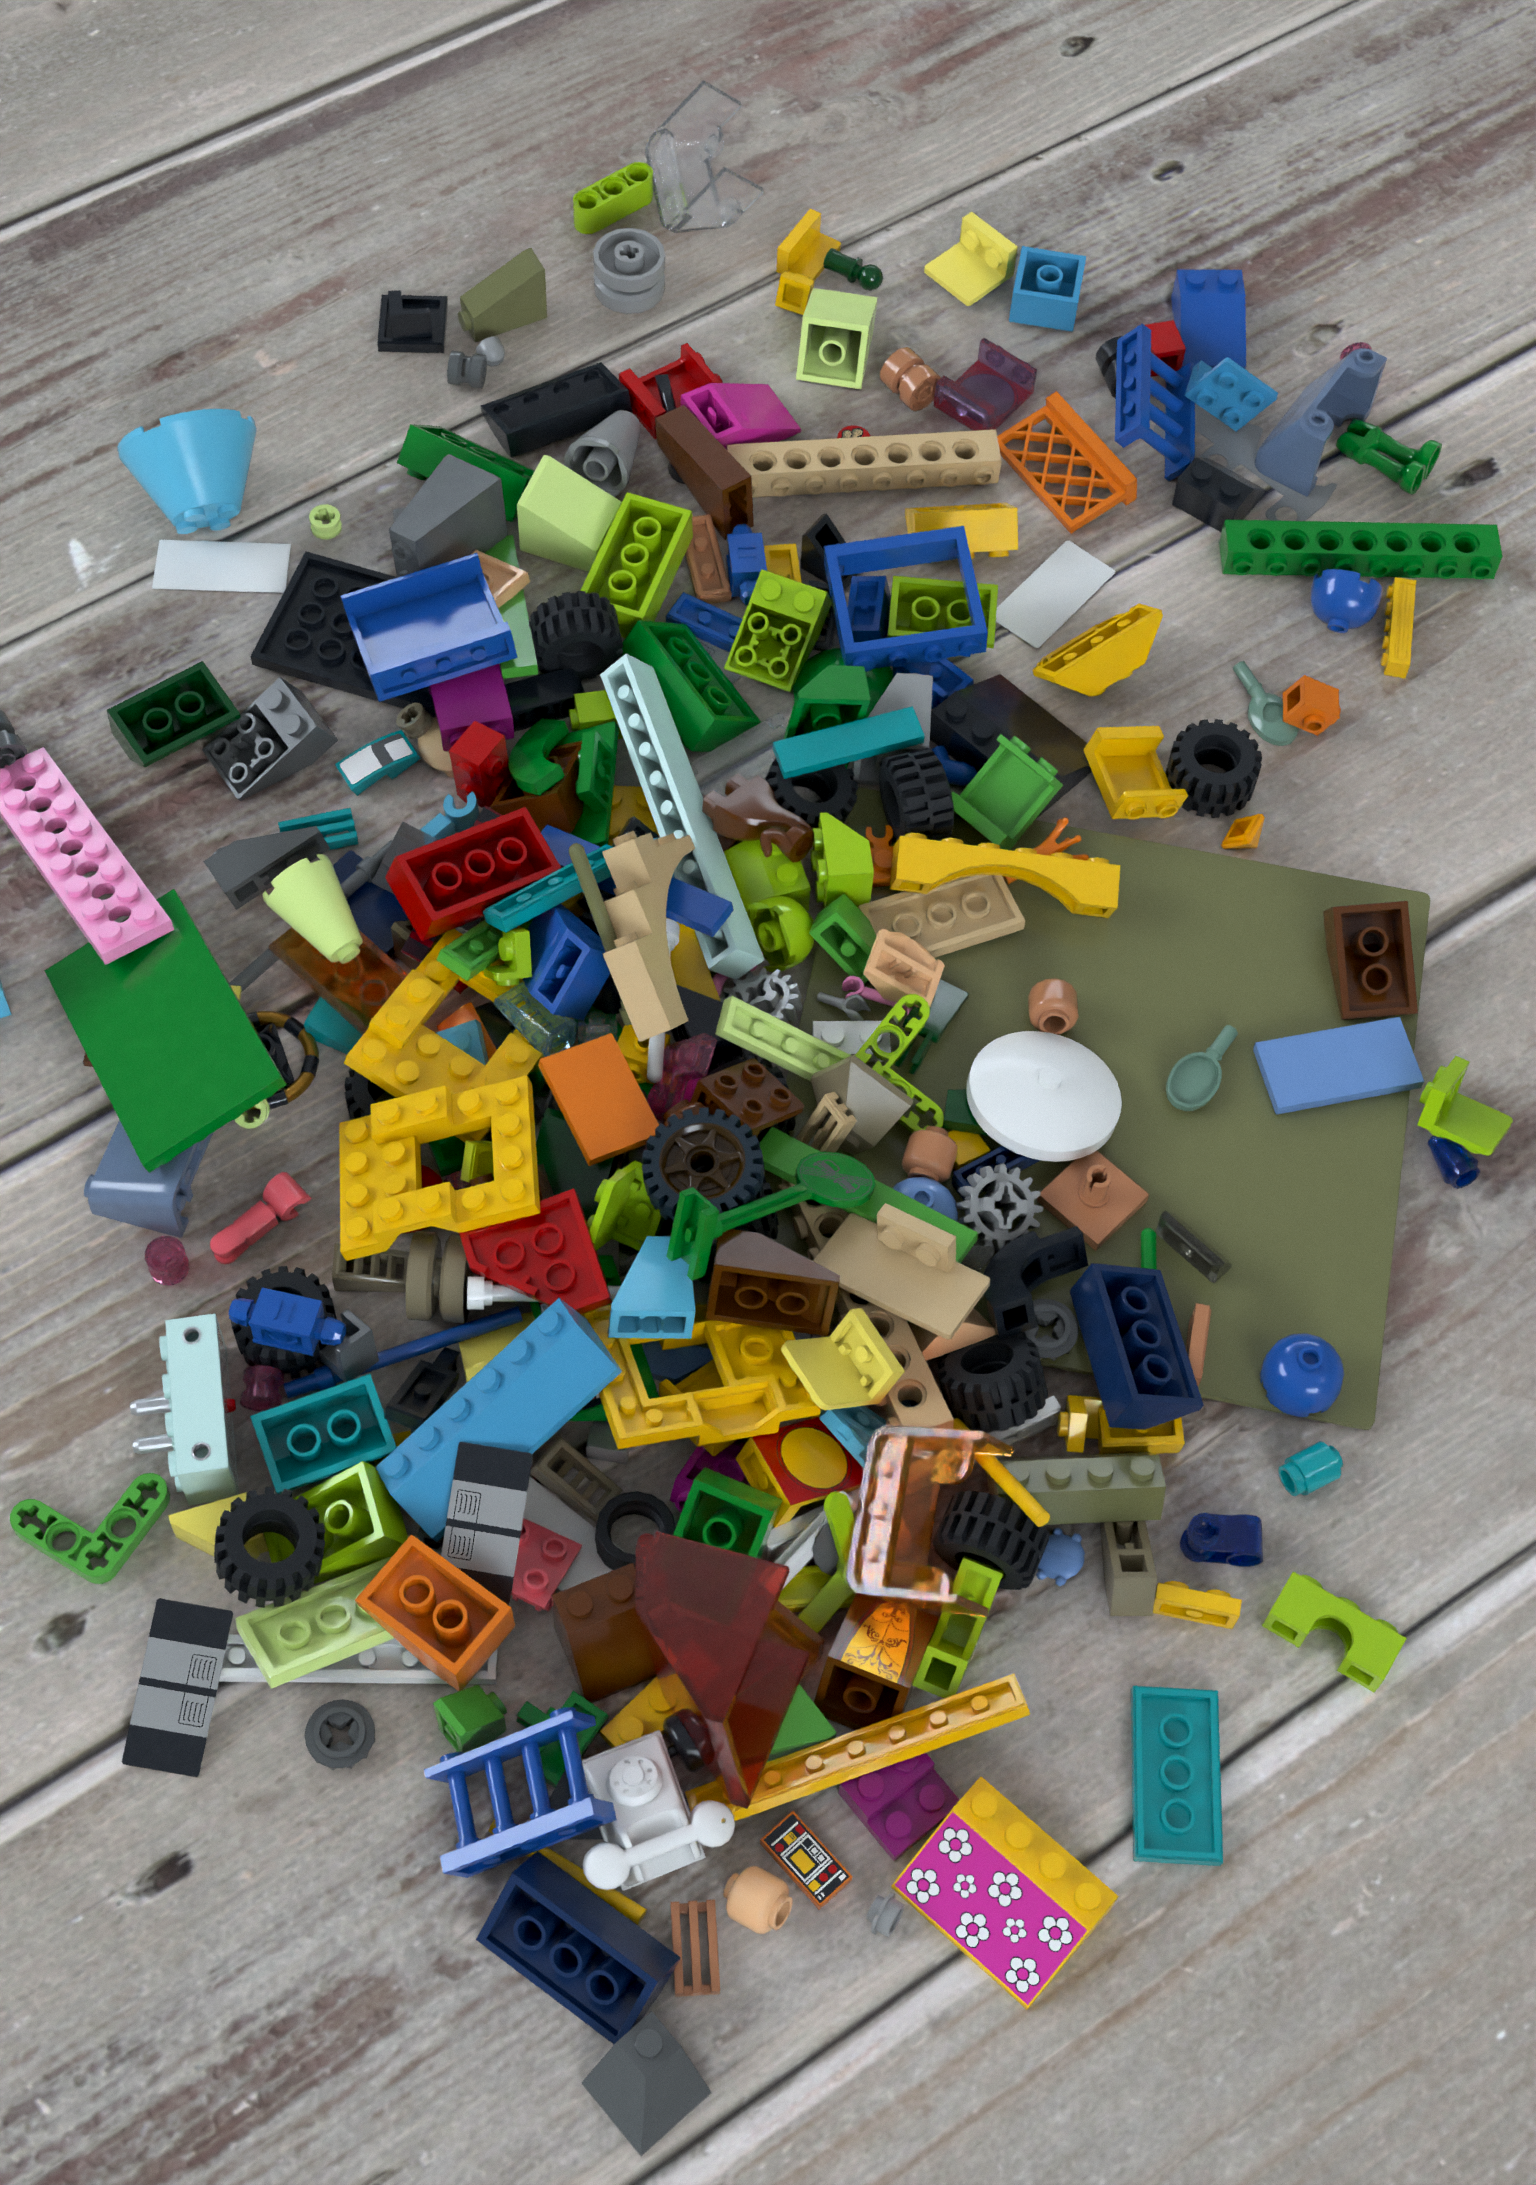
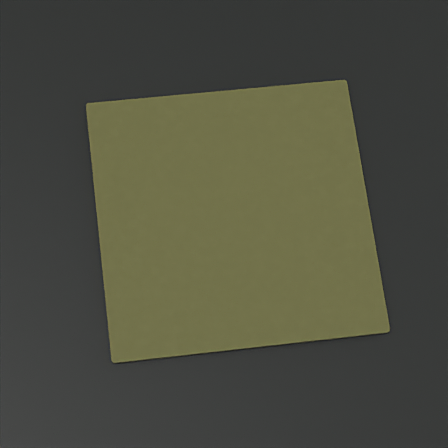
M858 787L856 803L845 825L864 838L866 827L871 826L873 836L883 838L885 836V826L888 825L884 813L880 791ZM954 811L953 830L949 838H957L962 840L964 844L978 846L980 843H992ZM1034 820L1011 848V851L1017 848L1034 849L1049 836L1057 824ZM1066 826L1055 840L1057 844L1068 837L1072 839L1077 835H1080L1082 840L1069 846L1062 853L1071 855L1087 854L1089 858H1105L1109 860V864L1120 865L1117 909L1109 918L1073 914L1059 900L1037 886L1019 879L1009 885L1007 884L1025 919L1024 929L935 958L936 960H941L945 965L940 979L968 992L969 997L949 1023L937 1044L932 1042L915 1075L909 1073V1070L914 1064L911 1062L914 1055L925 1039L920 1035L917 1036L903 1065L900 1068L893 1065L891 1069L935 1102L944 1114L948 1089H966L974 1059L987 1044L1007 1034L1022 1031H1038L1031 1024L1029 1018L1028 995L1031 988L1045 979L1056 978L1070 983L1077 992L1079 1016L1076 1024L1070 1030L1059 1035L1085 1046L1108 1066L1118 1083L1122 1099L1121 1113L1114 1132L1109 1140L1097 1151L1150 1194L1148 1201L1097 1251L1085 1243L1088 1265L1097 1263L1141 1268V1232L1145 1228H1152L1157 1236V1270H1161L1185 1347L1189 1320L1192 1317L1196 1303L1209 1305L1210 1309H1212L1203 1374L1198 1386L1202 1398L1286 1414L1272 1405L1266 1397L1267 1391L1263 1386V1381L1262 1383L1260 1382L1259 1376L1262 1363L1266 1354L1278 1340L1290 1334L1308 1333L1321 1337L1334 1347L1342 1359L1344 1378L1340 1394L1328 1410L1322 1413L1321 1411L1310 1413L1308 1417L1302 1418L1361 1430L1371 1429L1375 1422L1410 1090L1276 1115L1253 1047L1256 1042L1400 1017L1414 1053L1418 1014L1341 1020L1326 948L1323 911L1335 906L1408 901L1417 1007L1419 1011L1430 896L1419 891ZM894 835L891 846H894L897 841ZM890 886L872 887L870 902L903 891L891 890ZM819 943L798 1029L812 1035L813 1021H851L844 1010L818 1001L817 995L819 992L844 999L848 993L856 992L855 990H842V984L849 975ZM869 980L864 983L865 987L875 989ZM863 998L871 1011L861 1010L857 1013L860 1014L864 1021H883L893 1006ZM905 1012L904 1018L899 1025L896 1024L894 1019L889 1023L900 1027L905 1035L908 1036L909 1032L905 1031V1028L902 1027L907 1017V1012ZM1226 1025L1234 1027L1238 1031V1035L1223 1054L1222 1060L1218 1061L1222 1070V1079L1213 1098L1203 1107L1193 1111H1183L1175 1108L1166 1095L1167 1078L1175 1064L1188 1054L1194 1052L1206 1053V1049L1212 1045ZM890 1033L891 1052H894L899 1047V1040L894 1034ZM880 1061L882 1066H885L887 1063L885 1061ZM868 1062L867 1065L873 1068L876 1062ZM788 1071L786 1082L789 1090L805 1105L802 1113L794 1117L796 1122L794 1130L788 1131L791 1137L796 1138L817 1107V1102L811 1081ZM896 1086L899 1090L905 1093V1091L901 1087ZM913 1098L914 1101L911 1107L903 1116L908 1118L912 1111L920 1118L918 1122L920 1128L923 1129L927 1125L936 1126L932 1122L934 1114L930 1111L925 1115L915 1109V1105L919 1101ZM896 1122L874 1147L855 1155L845 1152L840 1148L836 1152L853 1157L865 1164L873 1173L875 1180L892 1188L896 1183L908 1178V1174L902 1167V1159L908 1138L912 1133ZM980 1135L991 1151L1002 1146L990 1136ZM814 1136L808 1143L809 1146H811V1144L813 1143ZM1041 1160L1021 1171L1019 1179L1023 1180L1031 1177L1033 1181L1028 1187L1030 1192H1041L1074 1160L1059 1162ZM953 1169L950 1178L940 1184L946 1187L951 1192L956 1203H959L963 1199L951 1184L953 1172H955ZM765 1170L766 1183L770 1184L774 1194L778 1192L777 1186L782 1184V1178ZM987 1190L979 1194L978 1198H983L987 1194ZM1037 1198L1033 1199L1034 1205H1039L1043 1207L1040 1203L1037 1202ZM815 1201L808 1203L813 1206L821 1205V1203ZM995 1202V1209H1000L1003 1213V1206L997 1205V1202ZM790 1206L776 1211L779 1223L777 1225L778 1236L777 1239L772 1240L808 1258L807 1250L810 1248L805 1238L800 1240L796 1235L792 1222V1217L795 1216ZM1043 1207L1042 1212L1033 1215V1218L1040 1223V1226L1027 1230L1029 1232L1035 1231L1041 1239L1069 1228ZM957 1209L958 1219L965 1216L964 1210ZM1016 1217L1012 1221V1228L1008 1229V1233L1016 1227L1020 1217ZM968 1223L962 1224V1225H964V1226L970 1228V1226L968 1225ZM828 1233L824 1234L823 1236L831 1238L833 1234ZM977 1236L976 1243L961 1264L984 1274L989 1261L998 1251H993L992 1242L986 1247H979V1236ZM1089 1266L1047 1280L1031 1292L1033 1301L1037 1299H1051L1068 1307L1074 1314L1079 1329L1077 1341L1069 1354L1065 1353L1055 1361L1051 1358H1041L1042 1366L1094 1376L1069 1292ZM983 1294L974 1309L990 1323ZM865 1299L853 1300L857 1304L869 1303V1301ZM835 1304L831 1323L839 1325L838 1316L840 1313ZM1056 1322L1052 1326L1048 1325L1047 1327L1038 1324L1039 1330L1036 1339L1042 1338L1044 1335L1054 1338L1052 1332Z

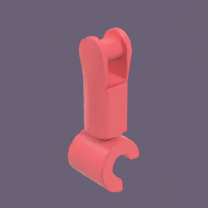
M287 1172L277 1174L266 1185L262 1195L266 1205L260 1200L236 1219L233 1224H230L212 1237L210 1248L219 1263L230 1264L234 1262L250 1245L252 1246L279 1224L277 1216L282 1221L291 1220L299 1216L294 1207L299 1204H305L312 1199Z

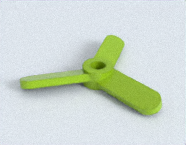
M832 1492L825 1499L824 1510L839 1556L836 1566L837 1570L796 1618L797 1630L806 1637L816 1635L859 1586L865 1587L869 1583L917 1589L927 1588L935 1580L933 1569L931 1566L922 1563L868 1557L864 1552L848 1497L840 1492ZM860 1564V1568L856 1572L851 1573L853 1567Z

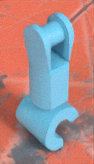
M473 792L468 794L467 805L462 809H456L454 798L448 794L443 803L445 816L441 813L437 814L420 830L440 840L456 832L471 828L480 814L476 795Z

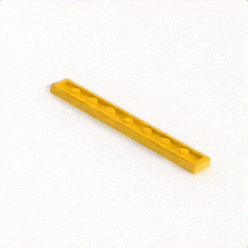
M1015 1673L685 1791L690 1812L699 1803L712 1800L721 1802L729 1807L734 1815V1820L737 1821L1029 1716L1030 1712Z

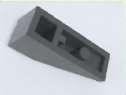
M317 826L237 840L228 846L219 848L211 857L203 862L237 910L271 888L272 880L286 868L306 857L309 861L317 858L316 854H323L330 848Z

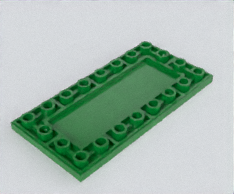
M175 889L157 899V902L171 919L174 927L173 931L107 965L104 964L89 942L44 970L142 1165L149 1173L161 1165L170 1162L175 1156L195 1143L203 1141L209 1134L228 1122L237 1119L242 1113L264 1099L273 1096L278 1090L287 1085Z

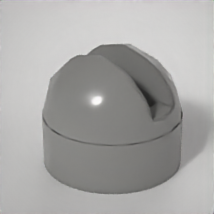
M488 337L476 347L477 354L486 355L488 366H498L503 362L505 350L498 337Z

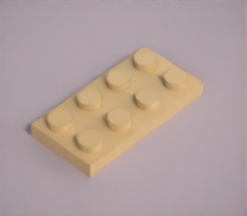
M1002 875L963 877L945 883L927 894L903 891L858 906L862 913L870 920L876 936L881 929L901 932L919 942L934 958L1023 930L1025 926V919Z

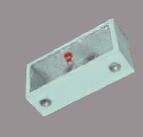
M216 1313L165 1320L166 1336L159 1337L162 1361H166L167 1374H162L164 1396L134 1400L130 1403V1411L135 1416L167 1412L165 1413L167 1434L137 1438L132 1442L133 1451L137 1454L173 1450L168 1452L170 1475L175 1478L177 1492H184L189 1506L211 1503L238 1495L239 1488L232 1412L236 1410V1401L231 1399L227 1348Z

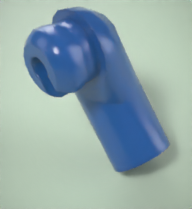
M937 746L931 749L940 760L949 784L968 785L977 774L975 767L965 762L950 760L944 746Z

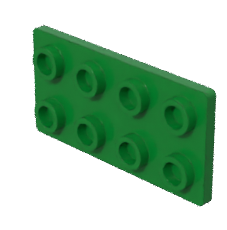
M614 721L567 733L555 745L560 746L582 741L581 749L578 753L580 765L575 789L579 799L584 801L583 813L570 834L600 847L609 843L619 726Z

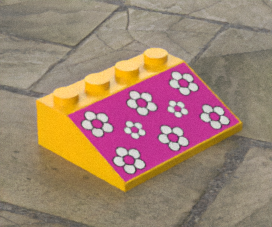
M982 1776L952 1808L891 1885V1888L1026 2010L1029 2009L1108 1914L1119 1897Z

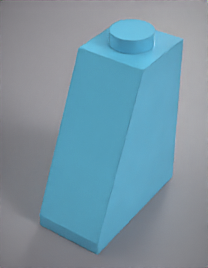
M671 1236L646 1237L611 1304L608 1338L691 1339L696 1312L693 1281L687 1276L689 1265L682 1258L670 1261L666 1257Z

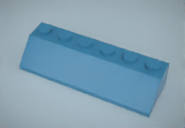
M558 1298L375 1468L391 1496L437 1542L445 1533L460 1442L533 1454L615 1379L622 1370L588 1320Z

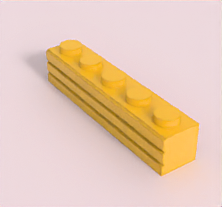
M1395 577L1392 586L1388 585L1386 598L1390 600L1385 608V615H1388V619L1385 620L1383 632H1387V636H1384L1382 649H1386V652L1383 653L1381 658V666H1384L1385 676L1405 679L1410 667L1416 580Z

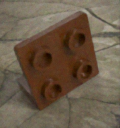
M754 1058L699 1079L690 1103L695 1101L701 1102L706 1108H709V1113L712 1115L715 1114L716 1109L725 1111L726 1118H729L732 1114L739 1117L741 1125L746 1123L752 1129L753 1136L756 1135V1137H758L760 1130L802 1113L805 1106Z

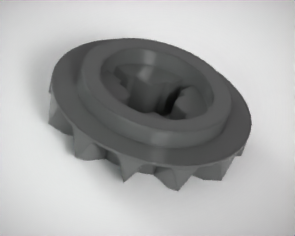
M1051 1299L1034 1300L1033 1306L1037 1326L1038 1324L1043 1327L1052 1326L1056 1322L1052 1332L1054 1338L1044 1335L1042 1338L1036 1339L1039 1327L1019 1334L1025 1336L1026 1340L1031 1339L1035 1343L1040 1359L1051 1358L1055 1361L1059 1356L1065 1353L1069 1354L1075 1345L1079 1331L1077 1320L1072 1311L1058 1301Z
M342 1699L325 1703L308 1720L305 1729L306 1747L316 1763L327 1766L333 1771L337 1768L352 1769L360 1760L367 1758L373 1743H375L373 1719L363 1706L354 1701ZM329 1724L333 1729L336 1727L338 1730H343L346 1726H350L348 1735L353 1745L351 1746L340 1741L336 1745L331 1746L334 1738L327 1725Z

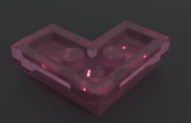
M702 1033L667 1045L664 1049L662 1079L652 1086L647 1098V1102L657 1121L663 1120L662 1116L670 1108L683 1100L688 1081L707 1076L717 1042L716 1038Z

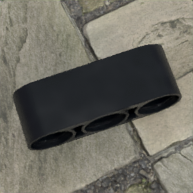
M571 668L560 669L504 684L513 716L514 732L531 728L542 718L560 720L569 717V709H575L574 694L585 693L577 671Z

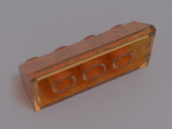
M292 927L268 945L270 951L362 1035L368 1029L372 1018L408 975L407 972L360 930L359 932L363 940L359 947L360 953L354 959L344 964L340 961L330 962Z

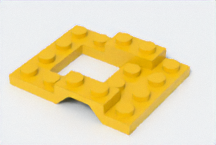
M456 929L445 932L416 970L412 969L380 1008L370 1021L366 1032L346 1055L344 1064L396 1098L444 1085L447 1086L451 1094L525 1075L528 1076L534 1071L539 1060L548 1054L574 1018L552 1014L529 993L522 978L519 979L520 983L517 985L500 986L496 984V981L484 976L483 970L469 981H466L438 962L436 959L440 950L463 935ZM498 959L490 966L503 965L504 961ZM459 980L521 1020V1023L513 1033L510 1032L486 1065L424 1026ZM491 1127L456 1135V1137L463 1142H466V1140L483 1141Z
M527 1075L451 1094L447 1086L444 1085L370 1104L371 1115L339 1123L340 1253L346 1261L386 1252L399 1234L429 1226L463 1233L540 1214L533 1088ZM491 1127L494 1181L455 1190L450 1181L422 1188L421 1144Z
M707 1304L695 1306L696 1312L691 1339L608 1338L611 1305L581 1314L591 1324L622 1370L615 1379L599 1392L618 1450L695 1437L698 1446L777 1433L782 1421L820 1415L821 1409L811 1400L810 1394L796 1373L790 1368L787 1359L781 1351V1347L786 1341L796 1340L793 1332L705 1319ZM659 1341L662 1350L707 1343L724 1387L649 1399L630 1345Z

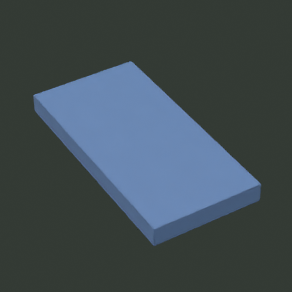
M1400 1017L1256 1042L1253 1047L1276 1115L1418 1089L1424 1083Z

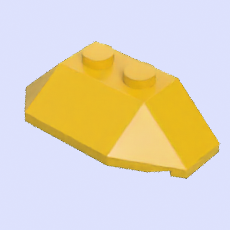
M1139 603L1131 607L1128 612L1117 614L1091 627L1041 658L1037 666L1032 669L1034 676L1089 697L1104 693L1107 687L1118 680L1131 676L1134 670L1145 664L1163 617L1162 610Z

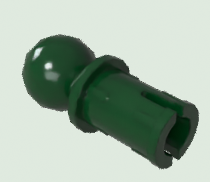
M831 248L825 256L824 268L843 275L847 278L848 282L853 283L858 279L860 286L870 291L881 286L883 273L878 266L872 264L862 266L863 260L857 257L854 259L834 248Z

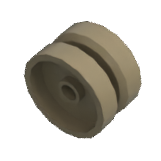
M414 1232L405 1278L406 1316L408 1320L429 1321L436 1311L439 1296L440 1315L444 1322L466 1323L469 1310H467V1277H473L474 1273L469 1267L459 1234L452 1233L445 1242L442 1257L441 1240L436 1232Z

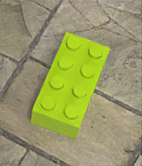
M626 492L580 590L585 591L586 594L597 593L600 598L606 597L610 604L614 605L621 637L626 638L638 620L655 621L693 538L692 511Z

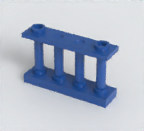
M1142 323L1117 340L1115 442L1125 448L1138 439L1145 441L1165 457V479L1171 481L1181 475L1195 459V403L1184 396L1195 364L1190 362L1177 371L1173 370L1151 352V330ZM1151 370L1166 381V389L1151 378ZM1150 395L1166 406L1165 413L1150 403ZM1150 420L1165 431V439L1150 428Z
M574 1707L557 1709L550 1713V1719L466 1753L454 1752L446 1754L439 1759V1764L424 1769L425 1778L449 1784L459 1837L456 1850L440 1856L443 1874L469 1878L617 1820L613 1802L596 1799L593 1794H589L576 1733L595 1726V1716L578 1712ZM557 1740L560 1741L571 1798L567 1801L568 1806L558 1810L551 1809L539 1751L540 1747ZM522 1755L534 1813L530 1815V1821L519 1825L513 1821L502 1762ZM485 1770L496 1828L492 1830V1836L481 1839L477 1838L465 1777Z

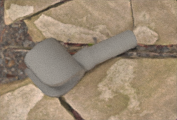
M819 992L817 995L818 1001L844 1010L851 1021H864L857 1012L861 1010L871 1011L864 999L858 994L851 995L846 999Z

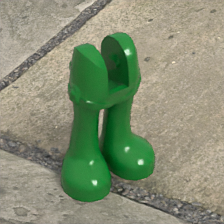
M1353 419L1347 427V432L1342 433L1338 437L1336 447L1346 457L1355 460L1356 463L1360 465L1368 464L1397 483L1403 491L1413 495L1420 488L1423 479L1426 480L1440 455L1442 443L1429 440L1420 449H1412L1384 433L1378 425ZM1379 452H1382V453L1388 455L1389 457L1393 458L1394 460H1392V459H1390V458L1384 456L1383 454H1381V453H1379Z

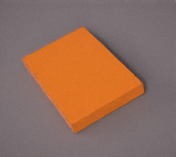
M612 1033L539 1060L538 1066L588 1166L646 1145L650 1135L655 1137V1129L659 1124Z

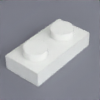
M813 1021L812 1036L850 1055H855L882 1021ZM886 1032L878 1037L877 1044L882 1051L891 1053L890 1033ZM870 1049L866 1051V1053L872 1055V1058L869 1062H877L878 1060L882 1061L878 1059Z

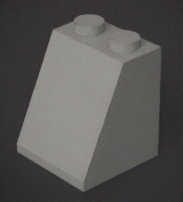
M896 673L868 716L872 717L913 706L925 735L924 743L854 761L853 772L855 776L852 781H856L857 784L879 785L880 766L884 758L929 748L933 676L918 673Z

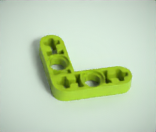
M908 994L895 1004L855 1056L865 1064H868L872 1055L866 1053V1051L870 1049L878 1059L887 1062L885 1066H882L878 1060L872 1069L894 1086L901 1087L911 1099L915 1098L918 1100L919 1103L915 1105V1109L923 1115L928 1111L934 1114L932 1122L941 1128L944 1120L942 1109L891 1069L925 1026L929 1018L930 1008L928 1002L917 994ZM914 1005H917L920 1008L918 1015L921 1019L912 1018L907 1023L904 1030L911 1032L909 1036H906L900 1027L889 1023L894 1019L896 1024L899 1025L906 1012L902 1007L912 1008ZM886 1032L894 1034L899 1040L898 1049L891 1053L882 1051L877 1044L878 1037ZM912 1111L908 1118L902 1116L897 1121L911 1133L925 1130L927 1127L925 1126L922 1129L918 1126L920 1118Z

